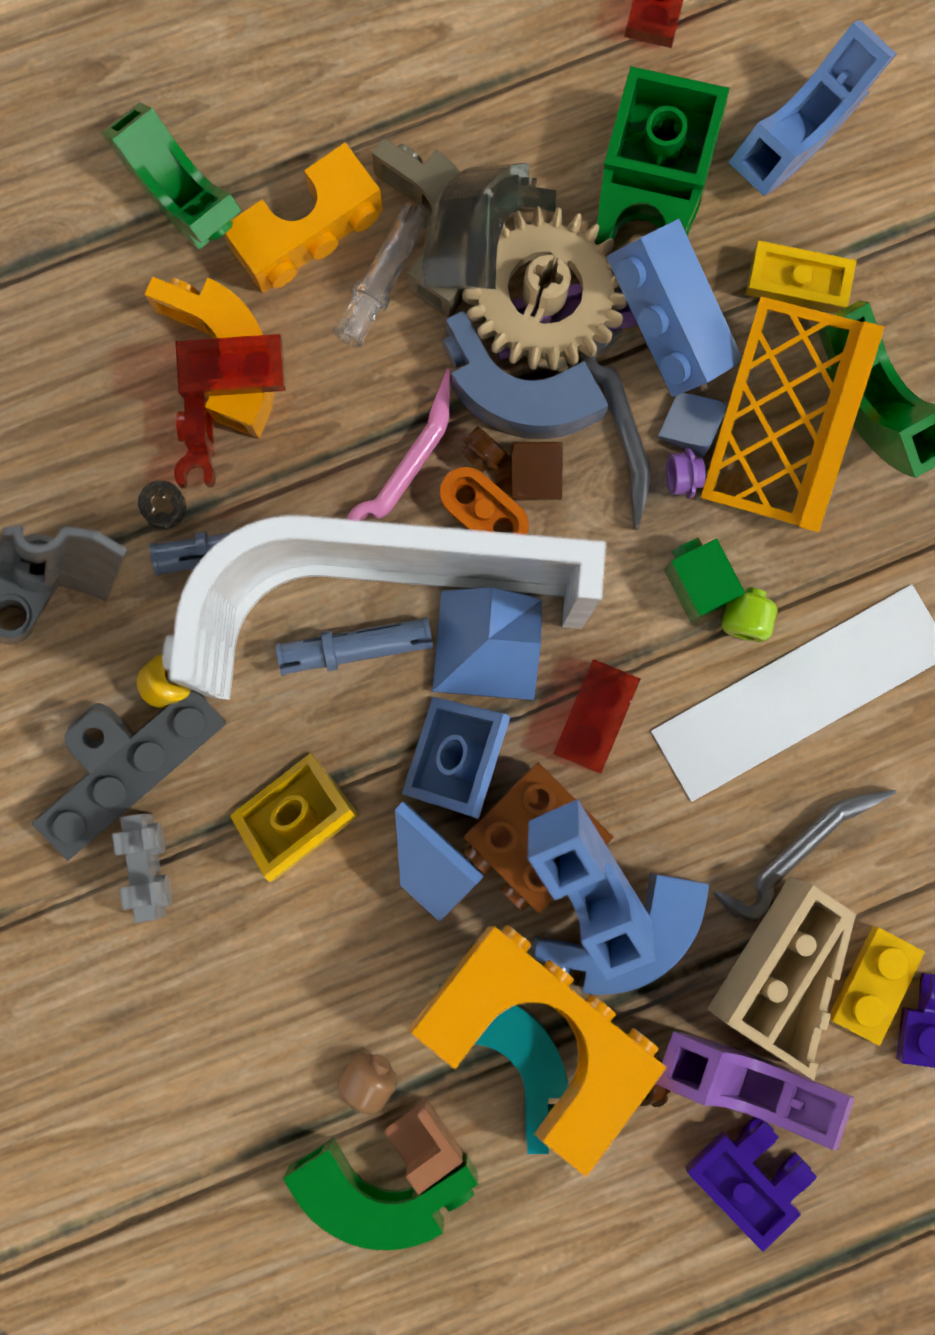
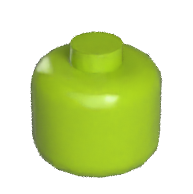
M748 587L744 595L726 603L721 622L722 629L730 636L742 640L765 642L771 637L778 614L777 605L774 601L766 598L767 593L765 591Z

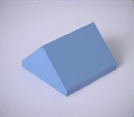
M433 697L402 794L479 818L511 716Z

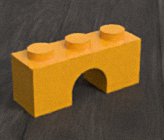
M343 143L304 170L309 193L316 201V205L309 215L296 221L283 220L273 214L264 200L261 199L232 219L233 225L224 234L228 247L262 294L271 287L280 288L288 284L297 275L300 267L313 258L321 260L330 255L342 238L354 230L355 232L366 230L375 223L379 213L383 211L380 188L346 143Z

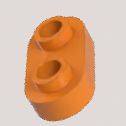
M460 467L452 470L445 476L440 487L441 504L446 513L465 530L494 532L493 527L498 522H507L512 527L513 532L511 534L528 535L529 520L525 511L482 472L471 467ZM461 489H469L475 494V499L469 504H462L456 499V494Z

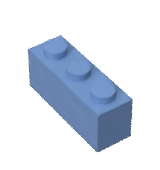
M679 219L606 256L672 397L704 385L741 363L742 355Z

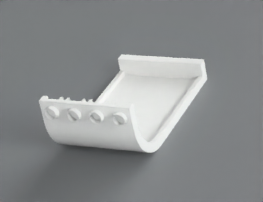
M281 516L260 520L240 528L218 542L194 569L187 581L178 605L174 636L168 635L165 639L163 667L165 670H170L169 680L208 698L230 700L236 643L245 618L255 604L271 590L292 580L306 577H330L459 589L495 587L519 594L564 597L562 627L582 629L602 599L606 542L310 516Z

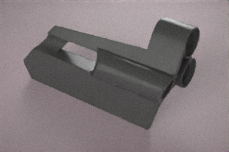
M24 525L3 527L0 534V610L5 607L18 608L24 613L26 621L22 627L16 630H5L0 627V643L13 645L25 641L32 633L35 624L58 586L84 592L106 601L127 549L93 530L63 526L54 539L43 534L23 536ZM40 564L45 566V574L43 575L29 573L30 565L35 568Z

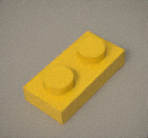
M758 240L753 252L745 295L758 298L762 296L797 306L837 313L848 307L857 260Z
M872 926L830 1012V1020L880 1046L925 951L879 927Z

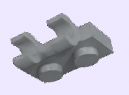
M153 814L120 817L122 833L112 834L114 856L126 855L130 886L119 888L122 910L133 908L135 923L163 918L167 916L166 906H171L172 889L168 875H161L158 854H163L165 851L162 826L159 822L154 823Z

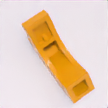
M152 276L144 295L153 310L158 314L206 333L220 345L221 369L205 405L213 421L260 439L274 401L275 370L268 345L257 320L238 296L219 282L208 277L200 295H198L199 291L195 287L180 279L171 278L168 283Z

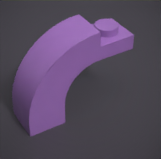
M681 1032L672 1033L662 1063L667 1068L655 1083L701 1105L721 1106L757 1117L831 1150H838L855 1099L851 1095L812 1080L803 1073L716 1041Z

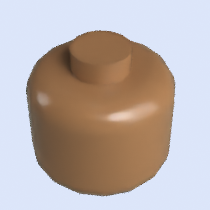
M362 1053L356 1055L351 1060L337 1083L338 1093L343 1101L354 1110L372 1115L382 1110L397 1086V1077L391 1068V1063L384 1056Z

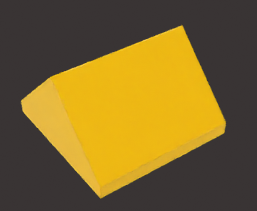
M312 753L304 757L230 815L261 873L269 882L281 878L360 816Z

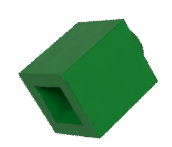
M696 538L677 547L672 551L675 559L671 560L664 568L691 623L726 606V603L745 594L717 538L704 545L699 538Z

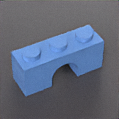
M579 800L572 801L530 820L528 860L554 900L566 895L571 899L580 923L581 942L606 981L656 961L652 919Z

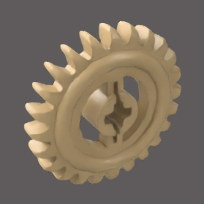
M537 206L534 210L532 224L527 225L520 211L517 210L513 218L512 231L506 227L502 220H497L495 234L498 241L494 240L487 233H482L480 246L484 253L475 249L470 251V256L474 258L475 269L466 268L463 272L464 276H466V283L471 287L463 290L462 299L466 303L476 306L469 308L467 317L471 322H484L477 330L479 338L495 337L492 343V352L499 353L507 347L511 349L509 357L511 363L518 362L525 355L528 356V365L531 369H536L541 358L546 359L551 370L557 369L559 357H564L568 364L575 366L578 363L579 350L589 357L595 356L597 346L593 340L603 344L611 342L612 332L607 327L616 328L623 322V316L617 310L624 309L628 303L624 294L618 293L622 290L606 259V256L612 251L614 240L609 238L603 243L596 245L595 239L599 231L598 224H594L584 234L579 232L582 218L580 213L575 215L568 226H564L562 210L560 207H557L550 223H545L541 209ZM532 260L527 266L524 276L522 298L526 310L522 315L510 300L508 286L510 278L516 270ZM556 265L553 283L547 289L544 288L538 311L535 317H533L532 314L537 306L539 289L545 282L549 281ZM570 269H572L580 281L582 291L581 303L573 314L559 322L541 323L543 317L553 316L564 307L571 280Z

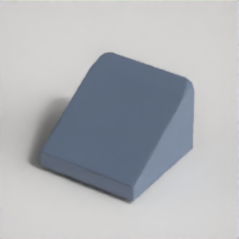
M687 393L676 395L657 438L681 449L689 448L695 455L703 458L711 446L728 404L719 400Z

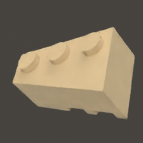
M789 877L707 1010L810 1079L815 1080L818 1064L814 1061L822 1030L827 1031L831 1014L827 1012L834 981L840 980L856 914L814 885Z

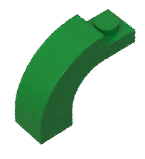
M139 102L101 132L144 191L171 223L197 249L200 250L210 241L223 236L232 227V219L242 212L230 193L212 184L191 162L153 108Z
M859 300L833 314L860 322L865 321L877 324L870 302ZM826 326L818 331L828 360L843 353L849 331L831 326ZM881 338L853 426L882 460L897 471L917 478L935 467V404L922 400L905 385L893 367ZM840 361L826 369L832 382H834Z
M333 1137L289 1165L283 1180L304 1213L331 1236L360 1248L392 1251L419 1246L444 1234V1217L440 1209L445 1207L450 1212L468 1202L475 1194L473 1188L478 1185V1171L466 1153L462 1156V1163L419 1195L413 1187L399 1190L383 1189L368 1183L354 1171Z

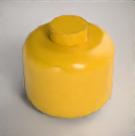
M163 653L147 661L138 671L136 679L137 690L142 699L156 708H165L170 704L178 703L187 698L191 692V689L169 680L170 670H165L163 667Z

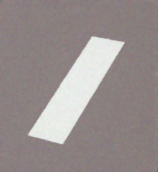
M913 584L658 726L651 730L690 801L693 802L935 665V621Z

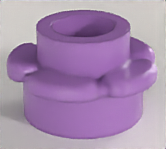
M685 448L681 454H670L668 456L666 479L671 495L684 494L687 499H691L696 493V488H703L705 484L704 461L701 457L695 458L693 451L689 448Z

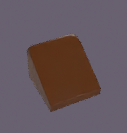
M512 443V500H562L563 443Z

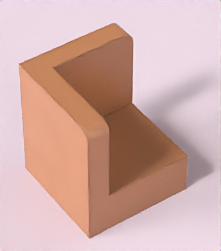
M427 1098L386 1127L385 1134L406 1163V1178L418 1195L462 1163V1148Z

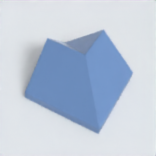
M495 587L441 591L433 692L534 701L541 648L542 599Z
M402 802L395 809L400 886L440 922L484 876L473 863L409 804Z

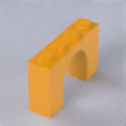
M508 925L502 931L498 930L495 926L487 927L407 1030L452 1068L456 1069L489 1024L506 1009L518 1004L535 1002L546 1004L558 1011L568 1022L574 1033L578 1048L577 1067L569 1087L535 1131L534 1135L587 1178L667 1067L653 1057L658 1051V1047L633 1028L627 1035L611 1022L616 1013L592 994L584 1000L570 989L569 986L574 979L566 971L549 959L542 966L527 953L532 946L531 943Z

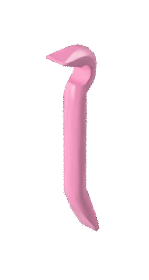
M446 369L425 428L376 499L365 501L355 506L348 514L346 520L362 521L366 517H375L379 520L387 516L401 498L447 429L450 408V369Z

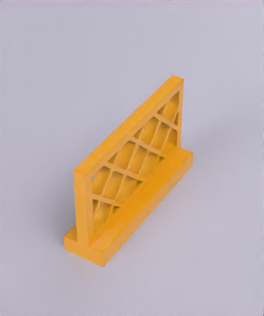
M761 296L700 498L795 524L801 528L819 533L885 326L865 321L860 322ZM768 310L790 316L799 332L798 336L771 350L762 333ZM798 318L818 324L805 331ZM826 326L849 331L843 353L822 364L808 337ZM760 340L766 354L754 360ZM803 340L817 367L789 383L775 356ZM770 359L784 386L756 401L747 384L748 376L751 369ZM840 361L834 382H832L826 369ZM821 373L831 391L827 404L806 414L792 388ZM787 391L801 418L774 433L760 406ZM745 392L751 405L738 411L743 393ZM755 410L768 437L741 451L732 434L735 420ZM824 412L818 433H816L810 419ZM805 423L814 440V446L809 456L791 465L777 438ZM730 442L736 455L723 461L728 443ZM772 442L786 468L758 482L745 455ZM739 459L753 486L736 496L714 490L720 470ZM808 463L801 484L794 470ZM789 473L799 491L793 512L771 506L762 487ZM756 491L762 503L744 499L743 497Z

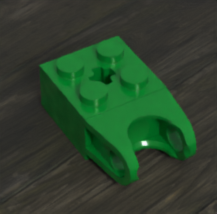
M630 66L604 161L597 218L599 231L595 239L596 245L603 243L609 238L615 240L618 231L624 225L636 220L650 222L659 229L679 219L688 237L702 202L725 116L730 91L729 87ZM661 136H669L672 138V140L670 141H663L660 139Z

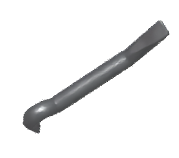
M619 328L611 331L612 339L607 344L593 340L597 346L596 355L589 357L581 353V362L585 361L595 381L602 384L631 472L630 491L633 529L638 530L650 486V466L619 374L613 367L600 366L595 360L598 354L604 353L620 338L623 330Z
M896 790L844 798L831 804L758 873L753 884L758 893V898L754 904L747 906L743 901L718 891H714L713 894L736 918L746 921L762 918L773 904L774 887L843 821L853 818L896 794Z

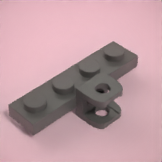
M191 690L187 698L162 708L134 733L110 707L102 703H95L69 725L64 738L71 754L88 773L34 818L32 825L69 861L224 727L226 720L202 694ZM92 727L98 728L103 732L104 737L92 739L87 735L86 730Z

